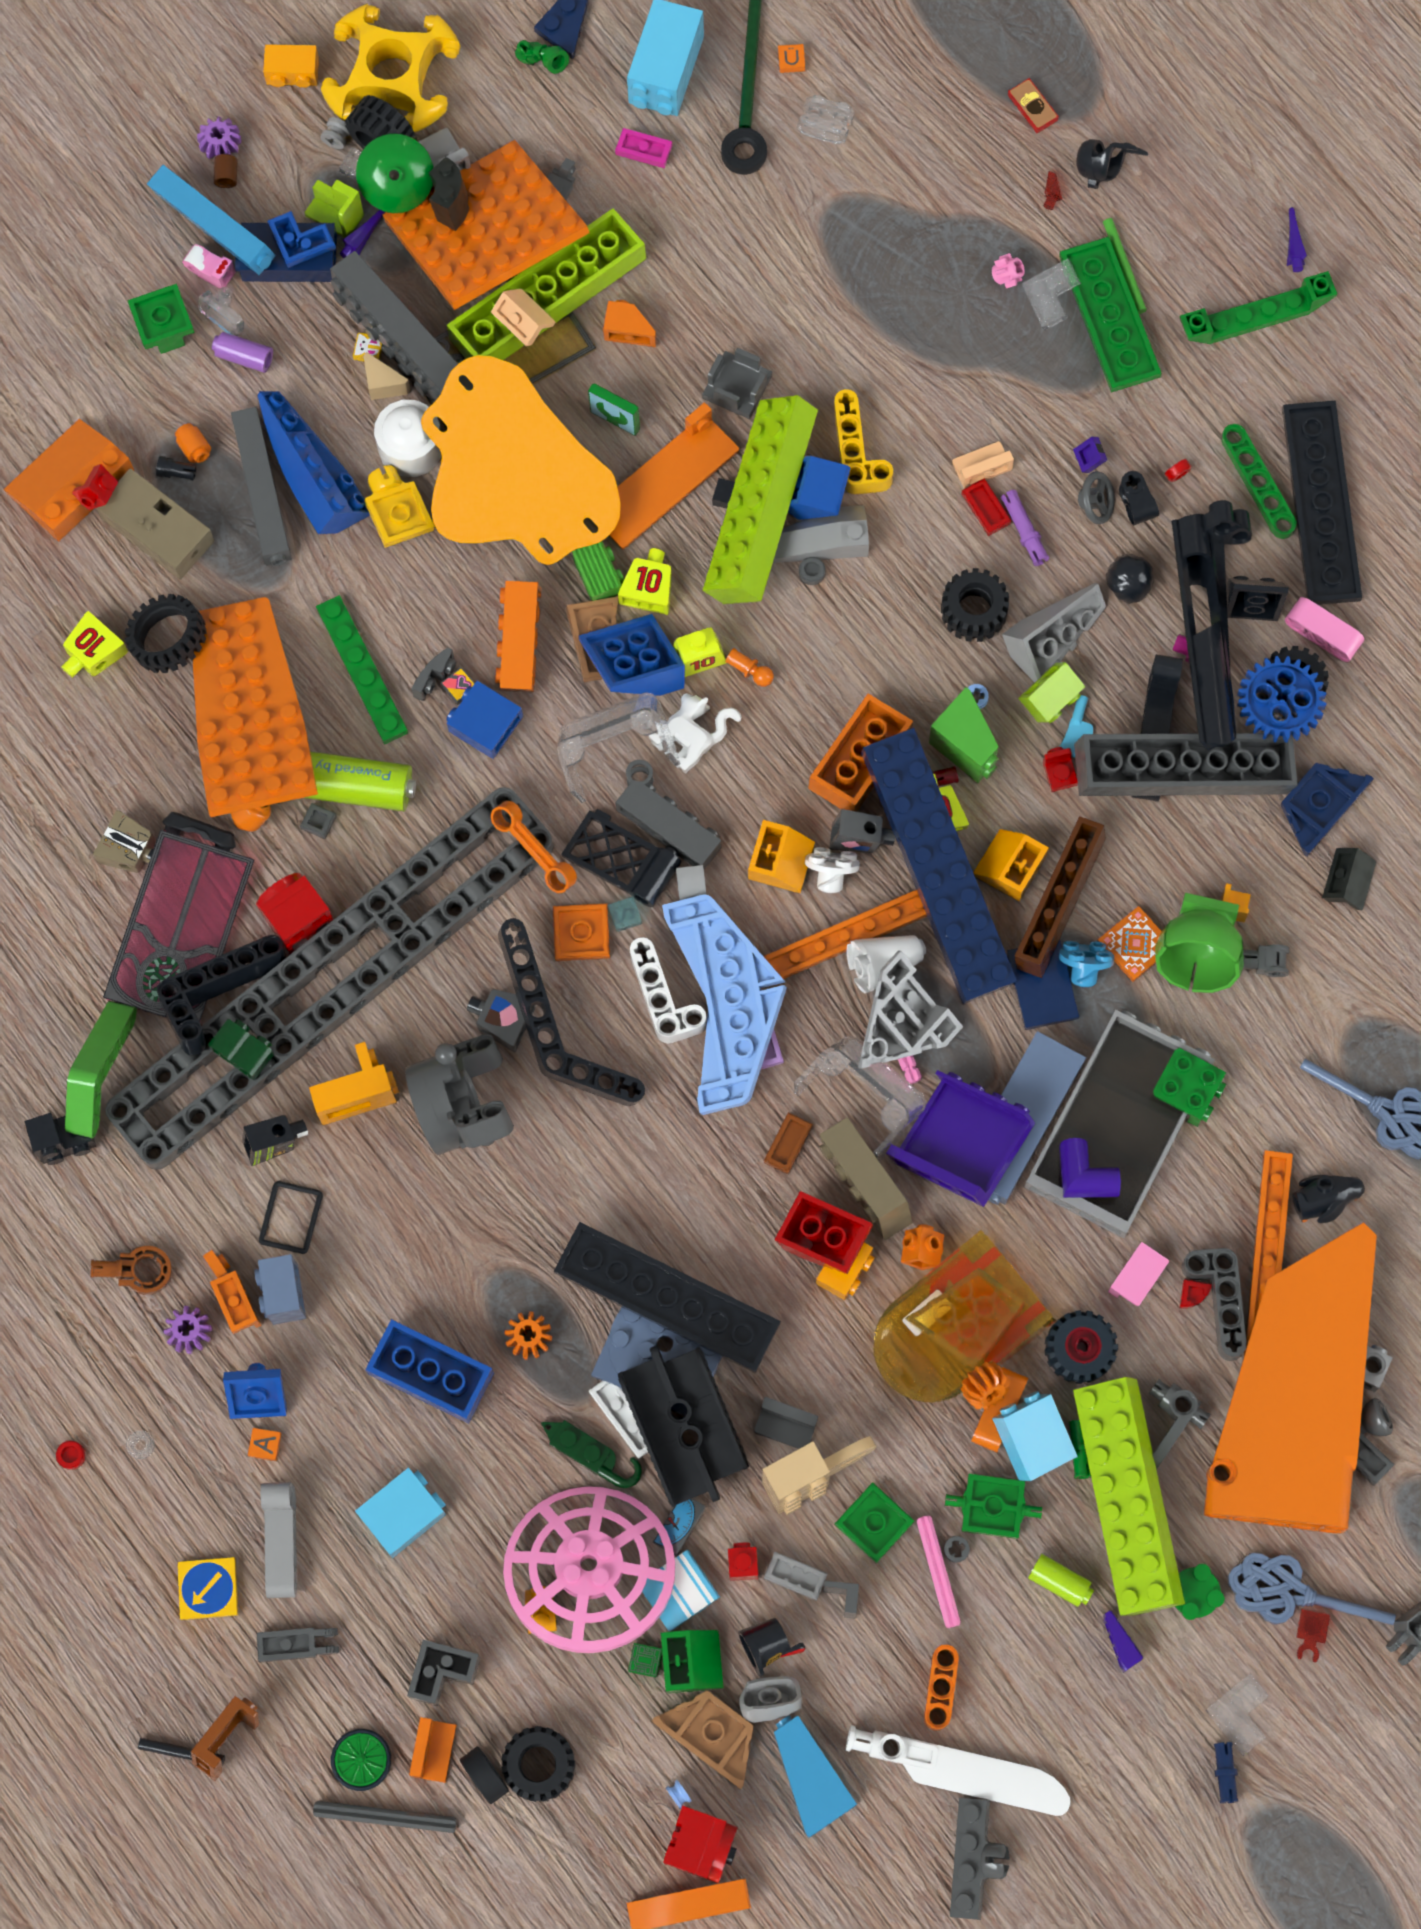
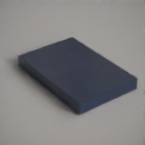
M1059 940L1042 978L1016 969L1015 954L1018 948L1007 950V957L1017 979L1014 986L1025 1030L1079 1019L1068 968L1059 959V952L1062 948L1061 940Z

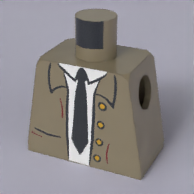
M116 810L93 855L100 864L139 873L144 863H149L156 839L149 830L121 811ZM159 851L155 867H158L162 862L164 852Z

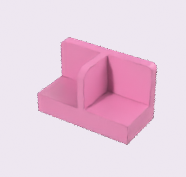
M1141 1242L1110 1287L1108 1293L1116 1298L1121 1295L1134 1305L1139 1306L1169 1263V1260Z

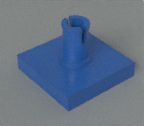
M253 1363L248 1367V1371L224 1372L223 1383L230 1419L287 1415L281 1369L266 1370L263 1364Z

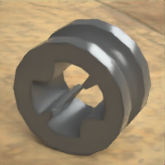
M960 1536L949 1538L944 1546L946 1558L955 1563L964 1561L970 1551L968 1542ZM958 1541L959 1545L963 1544L965 1550L961 1551V1557L957 1558L954 1557L955 1553L953 1555L949 1553V1549L953 1546L952 1542Z

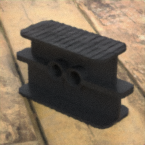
M655 1345L649 1349L652 1360L619 1372L618 1380L622 1391L626 1396V1401L629 1403V1408L636 1420V1425L643 1437V1442L658 1473V1478L665 1490L669 1504L675 1507L677 1504L709 1492L712 1502L720 1500V1496L714 1481L740 1470L748 1469L747 1456L740 1444V1439L736 1434L733 1422L729 1417L725 1403H723L722 1396L719 1393L718 1386H716L715 1379L711 1374L712 1372L708 1367V1362L701 1348L698 1347L695 1350L664 1362L658 1346ZM675 1403H683L687 1407V1415L677 1418L672 1414L671 1407ZM692 1429L696 1431L698 1441L694 1444H687L682 1438V1433L685 1430Z

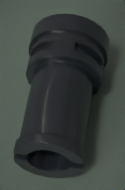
M159 456L156 476L167 478L172 476L194 481L196 475L193 472H196L197 465Z

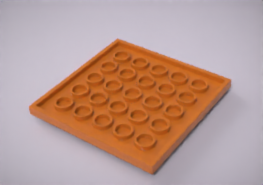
M516 140L474 162L470 168L460 170L469 195V210L464 222L456 231L438 222L429 200L435 192L434 186L431 188L427 198L416 208L403 213L386 212L382 214L386 224L454 310L589 234L585 222Z

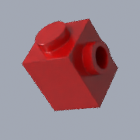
M749 1542L734 1543L733 1548H728L730 1581L758 1579L756 1547H751Z

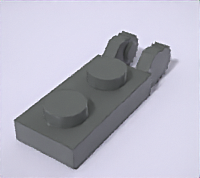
M315 1628L259 1632L257 1633L258 1662L317 1658V1655L338 1654L339 1646L329 1645L316 1648L315 1637H334L338 1635V1628L316 1630Z

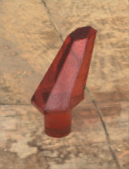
M1048 171L1044 192L1047 198L1043 206L1047 210H1053L1056 201L1063 199L1058 176L1052 171Z

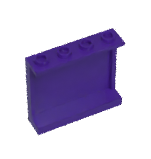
M937 1070L935 1074L941 1080L900 1148L891 1144L886 1154L895 1165L984 1207L1035 1125V1122L1029 1115L1030 1110L1022 1104L1015 1103L1012 1105L998 1093L993 1092L990 1095L985 1092L984 1088L974 1082L970 1084L964 1083L963 1079L953 1072L945 1074Z

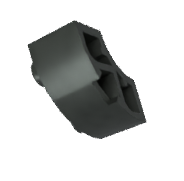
M445 157L429 172L435 189L429 200L437 221L456 231L467 216L469 195L459 168L451 159Z

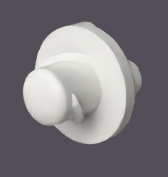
M814 848V853L808 854L805 857V865L810 869L818 871L817 888L825 893L840 892L843 889L844 874L855 873L859 870L860 862L857 860V854L851 851H843L841 854L831 853V850L828 848Z

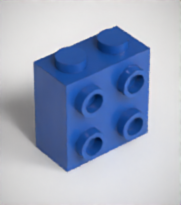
M476 681L473 687L468 686L461 698L463 701L458 708L454 707L448 714L446 719L448 721L447 726L451 734L494 759L523 718L522 708L479 681Z

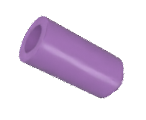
M222 332L219 336L216 335L212 343L215 357L266 373L269 369L273 357V348L226 332Z

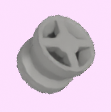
M331 117L326 123L327 130H324L320 136L321 140L332 148L343 149L346 144L345 138L350 133L345 126V121Z

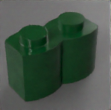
M227 1019L208 1046L219 1057L252 1080H255L274 1055L273 1050L270 1049L272 1044L261 1035L257 1038L248 1033L250 1028L237 1019L233 1022Z

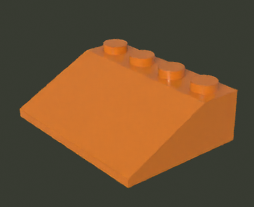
M78 419L3 490L59 542L93 510H88L72 492L74 488L84 485L94 466L102 464L117 481L130 468L133 471L134 468L130 459L117 446L81 419Z

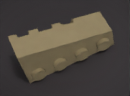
M848 1117L819 1134L822 1142L819 1148L827 1161L830 1159L833 1161L836 1174L842 1182H847L851 1195L857 1203L860 1202L867 1218L875 1225L884 1240H887L913 1223L906 1198Z

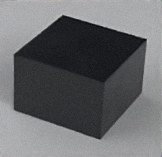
M718 478L712 498L713 506L727 509L735 482Z

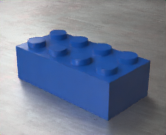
M392 1319L365 1369L368 1375L468 1424L494 1375L491 1367Z

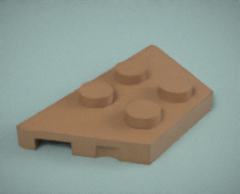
M708 1690L653 1718L652 1723L740 1790L743 1788L754 1725Z

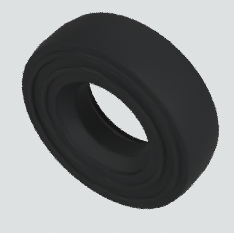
M738 128L731 131L724 138L721 145V157L723 163L730 171L741 175L751 174L758 171L765 163L767 145L763 136L757 131L750 128ZM741 143H747L753 147L754 154L748 159H740L734 154L735 147Z

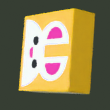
M357 333L353 360L364 361L363 355L366 352L380 360L382 353L381 342L379 340L373 342L367 334Z

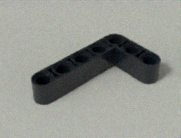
M1155 655L1148 681L1141 734L1170 733L1174 698L1181 677L1183 658ZM1132 796V798L1159 802L1160 796Z
M265 936L159 983L157 994L162 1009L182 1050L186 1054L197 1055L206 1048V1040L201 1024L192 1007L263 977L286 959L282 940L278 936Z

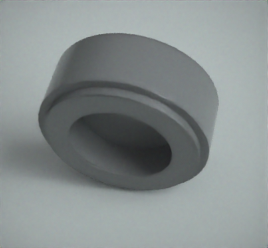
M809 557L801 562L799 577L802 582L807 585H817L822 582L825 577V565L820 559Z

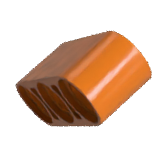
M1004 1367L1002 1369L1011 1381L1008 1386L1010 1390L1003 1395V1399L996 1402V1405L992 1404L988 1409H984L971 1442L996 1453L1002 1440L992 1418L1001 1414L1000 1409L1009 1404L1015 1403L1017 1406L1029 1379Z
M950 1645L939 1646L934 1651L931 1660L924 1722L928 1728L934 1731L945 1729L950 1722L959 1656L957 1650ZM947 1651L952 1655L953 1663L950 1666L944 1667L939 1664L937 1655L940 1652ZM938 1680L947 1682L949 1685L948 1694L943 1696L936 1694L933 1689L934 1683ZM934 1709L942 1710L945 1714V1722L940 1725L933 1724L929 1718L930 1712Z

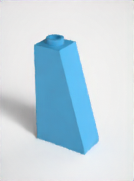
M789 1715L776 1724L778 1729L774 1732V1736L805 1834L809 1839L854 1808L857 1803L799 1716L792 1719Z

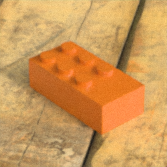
M868 693L809 777L808 789L840 809L857 812L875 787L861 754L863 747L912 729L913 720Z

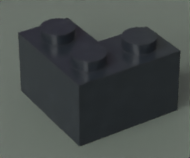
M50 1112L24 1121L33 1153L43 1164L54 1165L62 1162L64 1157L73 1154L74 1156L88 1154L91 1148L96 1147L94 1138L67 1133L65 1131L66 1116L55 1118Z

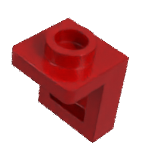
M102 464L93 467L84 485L74 488L72 494L84 507L91 510L107 504L118 481Z

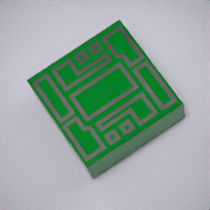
M634 1643L628 1672L657 1678L662 1649Z

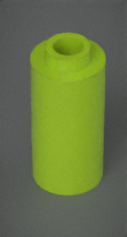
M1044 1554L1040 1555L1028 1577L1031 1581L1077 1607L1081 1603L1086 1605L1094 1592L1090 1588L1091 1581Z

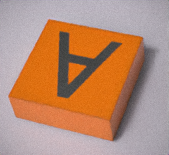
M253 1428L247 1456L277 1461L282 1433Z

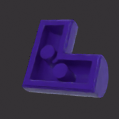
M1069 1138L1060 1143L1063 1198L1119 1197L1121 1188L1119 1167L1090 1168L1088 1143L1085 1139Z

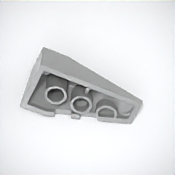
M1094 583L1032 614L1002 634L1010 657L1034 683L1055 663L1061 662L1068 651L1075 649L1078 645L1076 640L1083 631L1090 629L1105 609L1106 604L1099 584Z

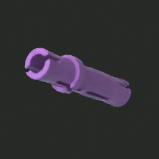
M1010 490L1006 492L1008 497L1003 494L1001 499L1021 537L1020 543L1026 547L1033 565L1044 564L1042 559L1047 562L1049 556L1040 541L1041 535L1035 531L1017 491Z

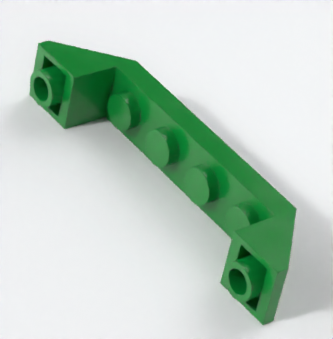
M1329 271L1304 278L1301 288L1211 315H1207L1205 308L1180 315L1179 318L1188 341L1213 344L1309 315L1335 298L1337 291Z

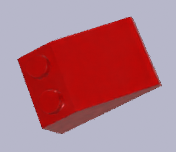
M800 1191L774 1240L783 1250L798 1257L848 1274L873 1224Z

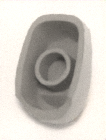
M777 1676L748 1681L739 1699L740 1711L744 1719L752 1723L776 1720L795 1713L802 1707L801 1688L798 1680L789 1676Z

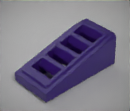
M1109 1610L1103 1615V1620L1120 1669L1124 1673L1143 1660V1656L1113 1612Z

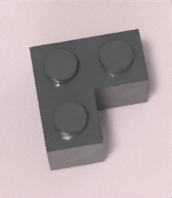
M423 1640L407 1697L438 1706L446 1678L474 1685L481 1659L480 1655Z

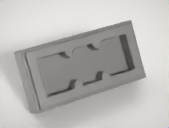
M774 1552L764 1579L817 1601L828 1573Z

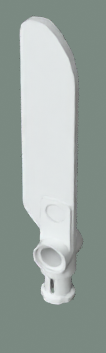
M854 1725L850 1726L845 1751L850 1752L853 1749L869 1753V1757L903 1764L913 1781L919 1784L1054 1816L1063 1815L1069 1809L1070 1797L1065 1788L1053 1776L1040 1769L877 1730L871 1733L858 1730ZM856 1739L868 1741L869 1743L859 1742ZM888 1739L894 1740L898 1745V1751L894 1756L886 1755L883 1750L884 1742Z

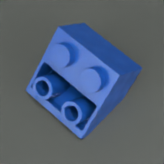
M814 456L804 457L788 513L798 520L838 516L851 468L848 465Z

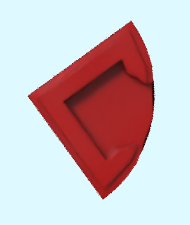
M1184 1279L1179 1308L1187 1309L1199 1305L1209 1294L1212 1284Z

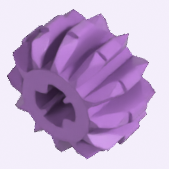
M218 116L215 122L208 118V126L200 125L201 133L197 134L199 148L202 153H206L209 160L221 154L231 155L230 152L238 153V145L241 144L239 128L233 125L229 118L224 122L220 116Z
M184 1306L182 1315L175 1309L173 1314L176 1319L167 1318L165 1321L168 1325L172 1326L171 1328L164 1329V1334L171 1336L167 1343L169 1346L176 1344L175 1350L178 1353L183 1351L185 1347L186 1352L192 1354L194 1345L201 1351L203 1346L199 1342L201 1340L205 1342L210 1341V1337L204 1334L212 1331V1326L205 1324L209 1317L206 1314L200 1316L201 1310L197 1307L191 1313L190 1308ZM190 1324L194 1330H190L189 1335L186 1336L182 1330H186L187 1325Z

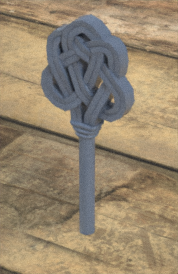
M1304 1059L1300 1066L1302 1070L1368 1106V1110H1370L1373 1116L1380 1120L1375 1131L1377 1141L1382 1147L1389 1150L1401 1149L1409 1157L1417 1160L1421 1159V1132H1418L1414 1127H1421V1092L1419 1090L1406 1087L1399 1090L1392 1100L1381 1096L1373 1097L1311 1061ZM1408 1098V1099H1412L1414 1102L1402 1101V1100ZM1386 1129L1388 1130L1393 1139L1388 1137Z
M1251 1553L1244 1558L1242 1564L1234 1567L1227 1576L1228 1585L1234 1593V1601L1238 1608L1246 1612H1258L1265 1621L1274 1625L1285 1623L1291 1618L1296 1606L1312 1607L1314 1605L1394 1625L1396 1614L1317 1594V1591L1310 1588L1309 1585L1306 1586L1300 1582L1303 1571L1299 1562L1292 1556L1280 1555L1271 1559L1263 1554ZM1253 1563L1260 1564L1261 1566L1258 1567L1253 1565ZM1281 1565L1288 1566L1292 1574L1281 1567ZM1270 1571L1271 1573H1273L1276 1577H1278V1578H1279L1280 1580H1282L1284 1583L1281 1584L1275 1577H1273V1576H1272L1271 1574H1269L1268 1572ZM1242 1574L1244 1581L1240 1584L1238 1576ZM1260 1580L1269 1587L1258 1588L1256 1582ZM1293 1589L1302 1596H1292L1288 1591ZM1277 1595L1279 1596V1599H1273L1268 1601L1263 1600V1598L1273 1597ZM1284 1608L1281 1614L1271 1612V1610Z

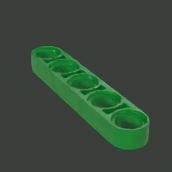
M1238 424L1228 425L1225 427L1221 437L1224 449L1273 535L1279 539L1291 537L1296 528L1294 515L1245 429ZM1229 432H1236L1240 435L1241 440L1237 443H1231L1226 435ZM1249 454L1253 457V463L1244 465L1239 461V456ZM1254 476H1262L1266 484L1262 487H1256L1252 484L1251 479ZM1274 498L1278 502V507L1268 509L1264 505V500ZM1279 520H1286L1290 523L1291 529L1281 531L1277 528L1276 523Z

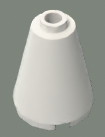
M915 935L855 939L847 945L849 969H855L858 977L854 978V981L864 993L876 990L880 970L898 950L903 952L913 966L923 961L926 954L924 942Z

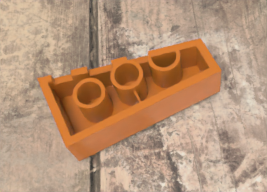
M505 581V588L501 587L500 604H504V614H499L498 629L503 630L502 641L497 642V657H501V668H496L495 682L500 684L502 691L534 692L536 671L534 649L536 650L538 645V628H536V623L540 619L537 598H541L542 592L538 582Z

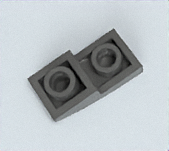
M446 648L440 652L421 671L411 688L414 698L424 701L426 695L432 693L436 684L435 679L443 681L446 679L447 674L451 675L453 673L456 660H454L452 649Z

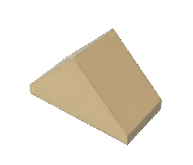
M368 352L363 355L371 400L407 395L411 391L407 378Z

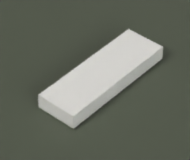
M602 1380L590 1389L589 1393L639 1460L648 1451L640 1430L636 1425V1420L632 1415L633 1413L629 1408V1403L626 1401V1396L622 1388Z

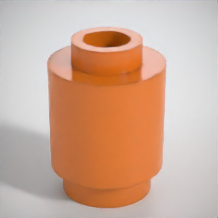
M187 423L177 429L175 432L176 443L189 462H204L210 455L211 446L199 428L191 423Z

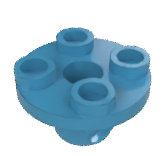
M1065 941L1059 952L1060 961L1072 967V983L1080 987L1094 986L1097 983L1098 971L1110 968L1114 964V954L1107 950L1106 944L1095 941L1091 942L1090 945L1075 941Z

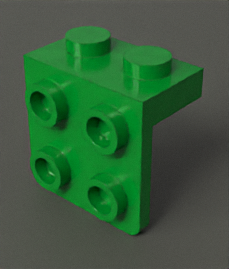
M1178 1048L1174 1051L1157 1082L1153 1095L1159 1100L1190 1115L1188 1123L1198 1127L1201 1120L1207 1122L1214 1109V1107L1210 1106L1213 1097L1220 1098L1227 1085L1222 1082L1226 1072Z

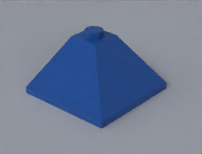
M653 614L579 635L580 643L611 692L661 696L684 689L685 665Z

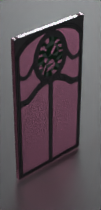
M160 830L103 998L107 1001L133 1006L138 1010L167 1018L157 994V986L161 981L223 955L255 859L185 838L166 830ZM207 1001L192 1007L199 1022H201Z

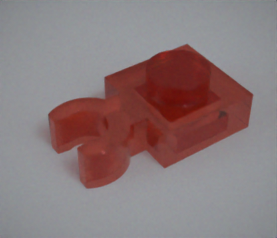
M1301 1608L1296 1638L1304 1639V1642L1297 1649L1298 1659H1302L1304 1650L1310 1649L1313 1651L1312 1661H1318L1319 1651L1316 1643L1325 1644L1330 1614Z

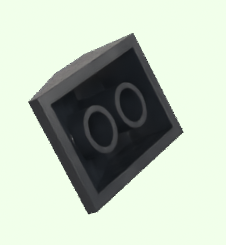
M1245 576L1229 578L1226 585L1228 618L1278 621L1288 595L1289 587L1273 578H1262L1260 580H1250Z

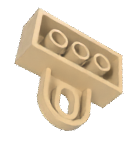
M870 1436L823 1459L813 1441L763 1468L762 1485L778 1514L784 1511L786 1515L791 1514L801 1508L800 1504L802 1501L808 1498L814 1501L825 1495L826 1488L829 1487L831 1475L867 1456L877 1446Z

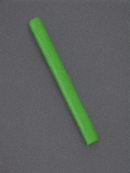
M1108 218L1103 221V225L1112 243L1139 314L1146 312V306L1113 219Z

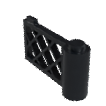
M599 809L595 813L589 810L561 856L630 894L640 903L653 907L676 872V868L681 864L682 861L678 858L680 854L669 846H666L665 849L658 848L610 822L611 816ZM592 820L602 825L603 833L588 837L586 829ZM621 835L625 838L626 845L611 849L608 837ZM605 838L608 850L592 854L590 842ZM587 844L589 855L578 858L571 854L575 846ZM643 847L649 851L645 859L633 861L632 849ZM628 851L631 863L615 867L612 855ZM609 856L612 868L599 870L595 867L594 859ZM632 868L634 876L628 885L618 880L617 872Z

